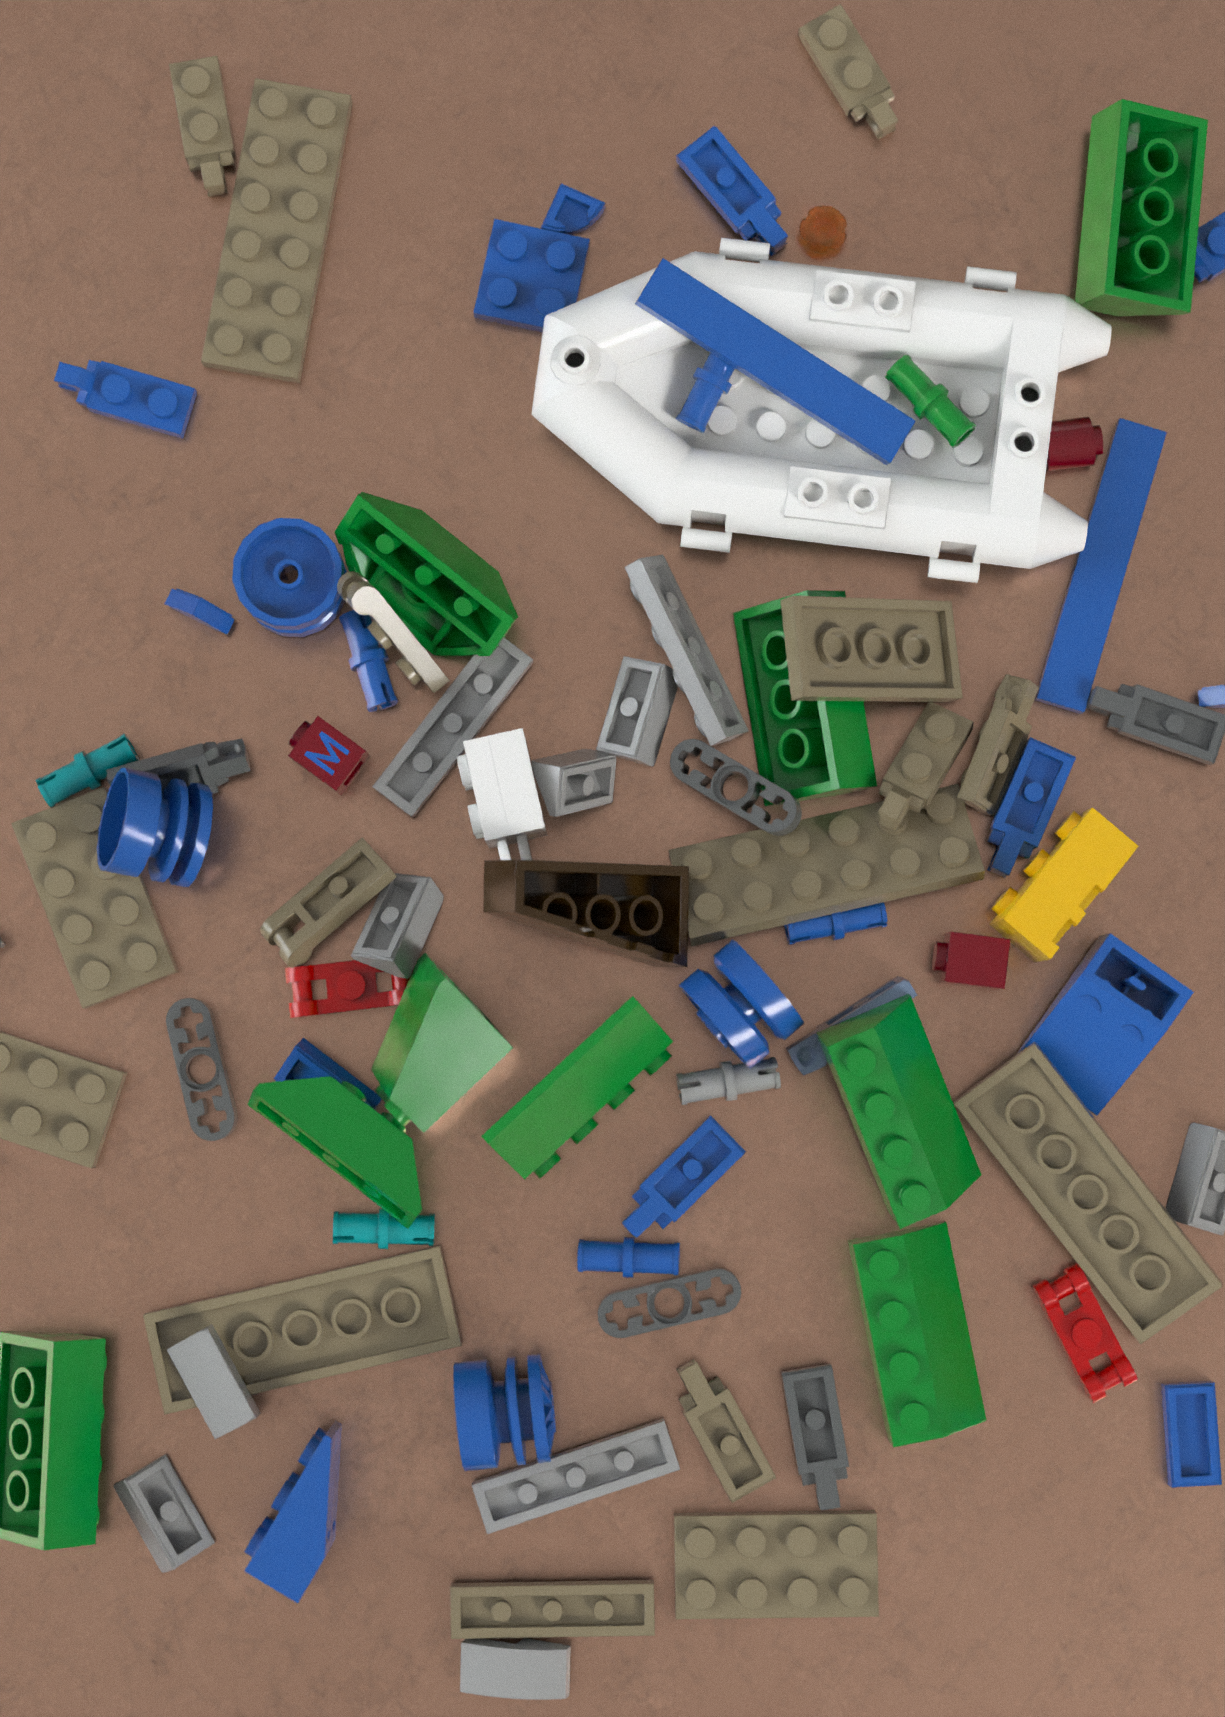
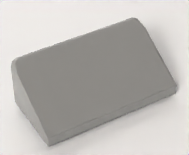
M623 657L596 747L597 751L615 754L616 757L651 767L655 765L678 688L673 677L672 668L661 663Z
M581 749L531 761L534 776L550 816L558 817L613 802L616 768L615 754Z
M394 873L397 877L380 891L351 956L356 961L391 975L408 979L440 910L444 896L431 877Z
M1191 1123L1165 1209L1176 1222L1222 1236L1225 1231V1131L1198 1123Z
M213 1324L167 1349L215 1439L252 1421L261 1414Z
M166 1455L161 1456L114 1484L116 1493L161 1572L165 1573L174 1570L215 1543Z

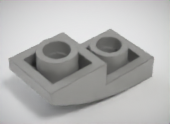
M485 1638L465 1639L461 1642L460 1692L510 1699H566L570 1695L571 1646L530 1638H523L517 1644Z

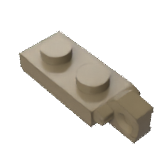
M842 5L834 7L800 27L798 35L847 117L852 115L856 122L865 117L878 140L895 131L898 119L889 105L895 98L890 88L891 85Z
M212 56L169 64L184 154L190 171L201 170L204 188L207 189L209 197L227 194L223 166L233 165V156H236L218 57Z
M1005 675L994 695L996 700L993 703L989 718L980 730L979 743L971 763L961 778V788L957 798L978 812L993 817L999 808L1032 728L1026 720L1039 687L1028 679Z
M928 702L883 777L879 794L886 798L878 811V814H880L878 824L896 832L909 809L918 813L922 808L927 809L973 730V721L933 702Z
M694 1359L677 1368L676 1370L688 1391V1394L679 1398L684 1409L682 1412L730 1501L733 1503L774 1480L776 1476L731 1392L726 1386H723L719 1377L707 1382L698 1363Z

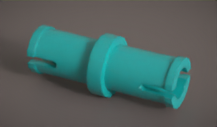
M123 733L120 737L88 754L84 751L75 754L74 761L42 778H37L35 781L49 807H54L60 801L87 787L94 790L102 786L101 780L107 777V769L139 761V758L131 741Z
M382 1208L379 1209V1213H340L339 1211H334L333 1244H378V1249H388L389 1244L434 1246L435 1213H430V1215L419 1214L410 1228L407 1229Z

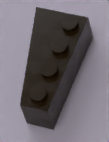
M541 860L484 861L483 912L648 965L687 967L689 866Z

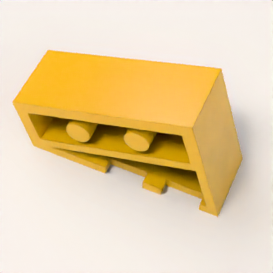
M1093 807L1084 811L1081 815L1073 811L1055 831V834L1061 839L1053 849L1047 853L1042 848L1023 869V872L1029 877L1016 891L1010 886L991 908L997 915L989 925L1006 939H1011L1010 942L1034 963L1049 960L1060 948L1056 945L1072 925L1075 927L1086 915L1084 910L1099 893H1102L1139 847Z

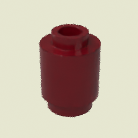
M1090 417L1052 421L1046 472L1094 466L1096 455L1103 454V435L1100 425L1093 426Z

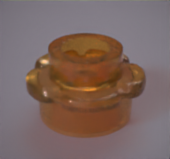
M816 206L808 211L807 218L801 220L799 226L800 237L802 240L807 241V247L815 253L825 254L829 249L837 250L846 240L847 234L844 230L847 227V221L840 211L831 206ZM821 226H826L828 228V232L826 234H821L819 232V228Z

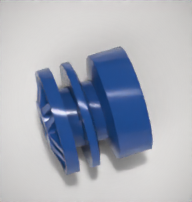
M120 768L108 790L99 826L97 863L100 871L138 877L148 861V873L152 881L165 882L169 878L171 885L189 887L200 871L211 833L213 798L209 786L191 783L187 787L184 780L171 779L162 793L161 781L157 774Z
M541 1353L529 1354L527 1356L528 1378L519 1379L515 1356L507 1357L504 1381H494L488 1359L454 1363L455 1414L460 1456L464 1471L498 1468L502 1443H511L517 1464L526 1465L525 1441L530 1440L535 1441L538 1463L551 1462V1449L556 1432L552 1383L549 1381L543 1367Z

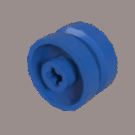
M277 518L258 525L242 540L233 559L232 581L239 601L263 628L280 636L305 637L324 630L339 616L346 602L337 591L340 577L347 573L345 564L335 543L320 527L302 519ZM297 571L298 578L295 582L290 584L282 582V580H289L287 573Z
M732 939L713 955L715 968L728 984L725 988L711 974L701 969L693 972L679 984V987L698 1010L696 1015L725 1048L729 1047L751 1070L770 1054L767 1040L755 1026L757 1022L760 1021L776 1038L786 1040L804 1025V1021L763 969Z

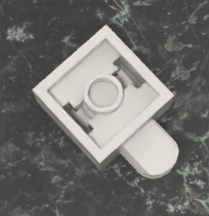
M523 728L463 741L466 754L456 757L462 784L466 791L474 789L476 804L467 805L473 834L476 836V839L484 838L489 849L498 847L500 860H512L508 845L512 843H518L521 860H532L528 840L547 836Z

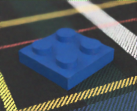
M494 219L473 312L474 318L543 333L546 315L578 302L590 248V239Z

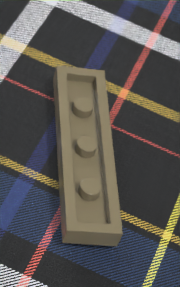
M654 1580L451 1583L450 1586L451 1639L655 1636Z

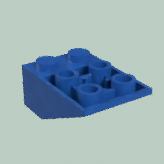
M1111 933L1100 935L1017 1054L1035 1041L1087 1109L1097 1116L1167 1032L1194 992Z
M336 1420L327 1432L319 1427L315 1435L312 1436L297 1461L305 1466L301 1476L292 1472L271 1505L273 1509L279 1512L275 1520L266 1516L244 1553L252 1557L245 1572L296 1603H299L335 1541L342 1424Z

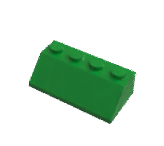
M1125 99L1117 101L1092 116L1075 301L1087 310L1114 316L1186 315L1191 313L1208 127L1207 119Z
M806 590L734 612L733 617L759 775L792 794L799 802L877 787L864 702L791 701L781 600L790 596L846 597L845 591ZM761 786L762 791L766 789L765 786ZM763 798L764 806H774L773 803Z
M906 994L817 1032V1037L886 1208L898 1227L902 1229L948 1209L982 1174L911 995Z
M632 996L481 1137L524 1180L532 1172L540 1179L562 1159L555 1152L562 1144L571 1138L577 1145L598 1125L593 1116L603 1106L608 1104L615 1110L635 1091L629 1083L643 1069L651 1076L672 1057L666 1048L673 1040Z
M944 1221L848 1240L886 1436L893 1448L944 1438L987 1421L947 1222Z
M0 1331V1539L43 1551L96 1544V1527L100 1518L98 1486L99 1474L102 1469L100 1454L101 1424L105 1414L103 1382L107 1366L106 1338L77 1333Z

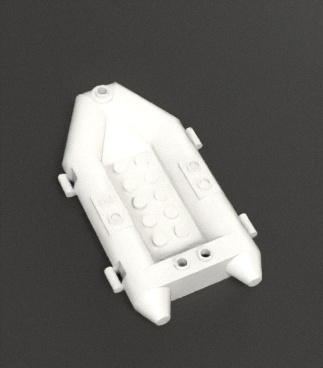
M721 238L719 254L694 251L670 261L676 267L914 419V425L892 462L888 465L883 464L737 369H734L728 381L732 384L728 394L721 395L704 433L698 432L676 420L696 382L693 375L697 367L703 368L710 352L635 305L656 268L545 316L531 415L657 523L683 526L680 547L730 553L732 533L734 532L930 557L928 577L978 583L980 563L1032 569L1084 550L1088 521L1043 492L1057 377L1059 372L1107 356L1112 327L1067 295L1015 289L1017 272L967 266L965 281L962 283L769 260L770 243ZM728 258V259L745 260V261H753V262H760V263H751V262L734 261V260H726V259ZM973 287H975V288H983V289L1000 290V291H1006V292H998V291H990V290L973 289ZM908 354L912 361L936 385L943 384L949 391L947 397L971 422L977 425L972 434L959 446L952 448L949 442L925 417L919 419L913 413L914 405L885 378L887 371L904 355ZM692 522L725 525V532L693 529L691 525ZM939 552L972 556V563L938 559Z

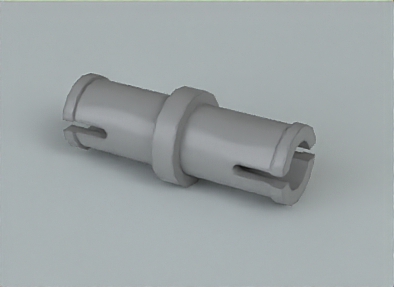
M775 1057L761 1060L751 1070L744 1063L732 1065L731 1061L720 1062V1068L676 1074L677 1088L681 1091V1094H679L681 1105L725 1097L726 1101L737 1100L738 1094L781 1088L780 1073L776 1072L778 1064Z

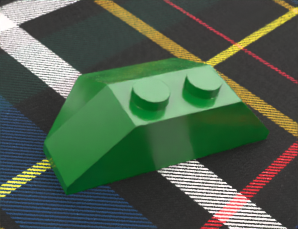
M361 492L357 495L334 531L339 545L343 547L349 572L355 571L364 576L379 591L418 642L433 655L490 656L518 618L499 571L420 509Z
M332 1076L259 1083L254 1088L248 1106L264 1116L366 1195L404 1227L410 1228L422 1211L412 1138L405 1134L406 1128L393 1115L387 1112L379 1114L365 1103V1095L356 1086L347 1081L339 1083Z

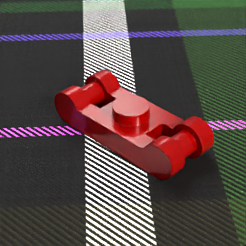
M356 960L285 968L286 984L291 983L293 1003H289L290 1018L398 1006L410 977L407 979L391 975L392 991L379 992L377 973H383L384 971ZM326 979L328 998L313 1000L311 981Z
M1075 1263L1063 1270L1065 1275L1050 1283L1044 1279L1033 1285L1032 1288L1087 1396L1092 1403H1095L1107 1396L1105 1391L1120 1383L1123 1387H1126L1137 1381L1138 1377L1095 1298L1087 1277L1079 1264ZM1074 1293L1079 1305L1063 1312L1059 1300ZM1105 1353L1111 1366L1095 1373L1089 1360Z

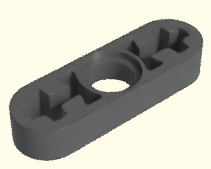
M684 740L674 748L670 757V767L673 774L685 784L769 834L775 836L787 835L799 825L802 816L801 805L792 794L701 740ZM703 751L700 756L701 761L717 770L712 779L694 769L687 775L690 767L684 763L686 757L689 754L696 757ZM720 762H724V765L719 768ZM733 774H743L748 780L747 793L739 800H727L723 793L724 782ZM711 782L710 788L707 789L706 786ZM761 786H765L766 789L760 793ZM759 795L774 805H779L784 799L785 802L782 808L788 812L785 820L782 821L776 818L769 824L771 815L755 805ZM752 806L751 813H747V810Z
M184 998L175 1002L168 1010L166 1026L190 1126L193 1132L204 1140H220L226 1138L234 1131L238 1121V1113L214 1014L209 1005L204 1001ZM190 1006L193 1013H199L203 1016V1022L196 1025L198 1040H204L209 1037L211 1046L194 1047L184 1053L182 1043H192L188 1028H179L178 1019L185 1017L184 1008ZM201 1054L209 1056L216 1066L213 1079L206 1084L196 1083L191 1079L188 1072L190 1061L195 1056ZM220 1085L222 1096H212L216 1111L225 1110L227 1120L221 1121L219 1123L220 1131L214 1132L211 1125H202L201 1116L208 1113L206 1098L195 1102L193 1092L210 1091Z
M713 1267L610 1292L601 1300L598 1307V1321L603 1331L615 1338H626L706 1319L732 1311L740 1301L741 1286L731 1271L722 1267ZM714 1277H720L723 1284L732 1285V1291L725 1294V1303L716 1305L713 1297L698 1299L702 1310L691 1312L692 1298L685 1283L696 1281V1292L709 1289L711 1287L710 1279ZM665 1288L678 1290L684 1298L682 1310L672 1317L661 1315L654 1306L656 1295ZM647 1293V1309L654 1320L653 1322L643 1324L642 1313L628 1317V1326L624 1328H619L616 1320H607L606 1313L613 1311V1302L622 1300L625 1308L640 1306L636 1295Z

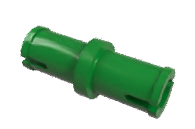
M908 354L901 357L887 371L885 378L914 405L913 413L919 419L925 417L949 442L952 448L959 446L975 430L977 425L971 422L947 397L948 389L941 383L936 385L912 361Z

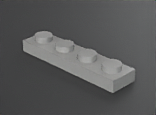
M664 555L639 558L624 567L631 580V591L636 600L643 605L652 623L653 637L658 645L665 650L673 667L674 680L680 690L686 694L695 712V723L701 734L707 737L710 745L713 746L733 740L748 732L749 730Z
M503 638L492 655H473L372 787L414 818L457 762L456 756H460L465 752L463 741L476 738L533 664V659L506 638Z
M663 1418L552 1455L551 1462L538 1463L537 1460L472 1482V1489L486 1532L490 1534L678 1471L680 1466Z

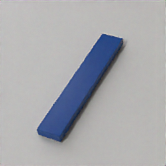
M664 258L658 264L635 302V305L885 465L892 462L915 423V420Z
M1119 418L1116 422L1087 520L1088 528L1085 547L1083 551L1078 552L1038 685L1039 689L1034 699L1035 701L1078 714L1085 712L1167 434L1165 431Z

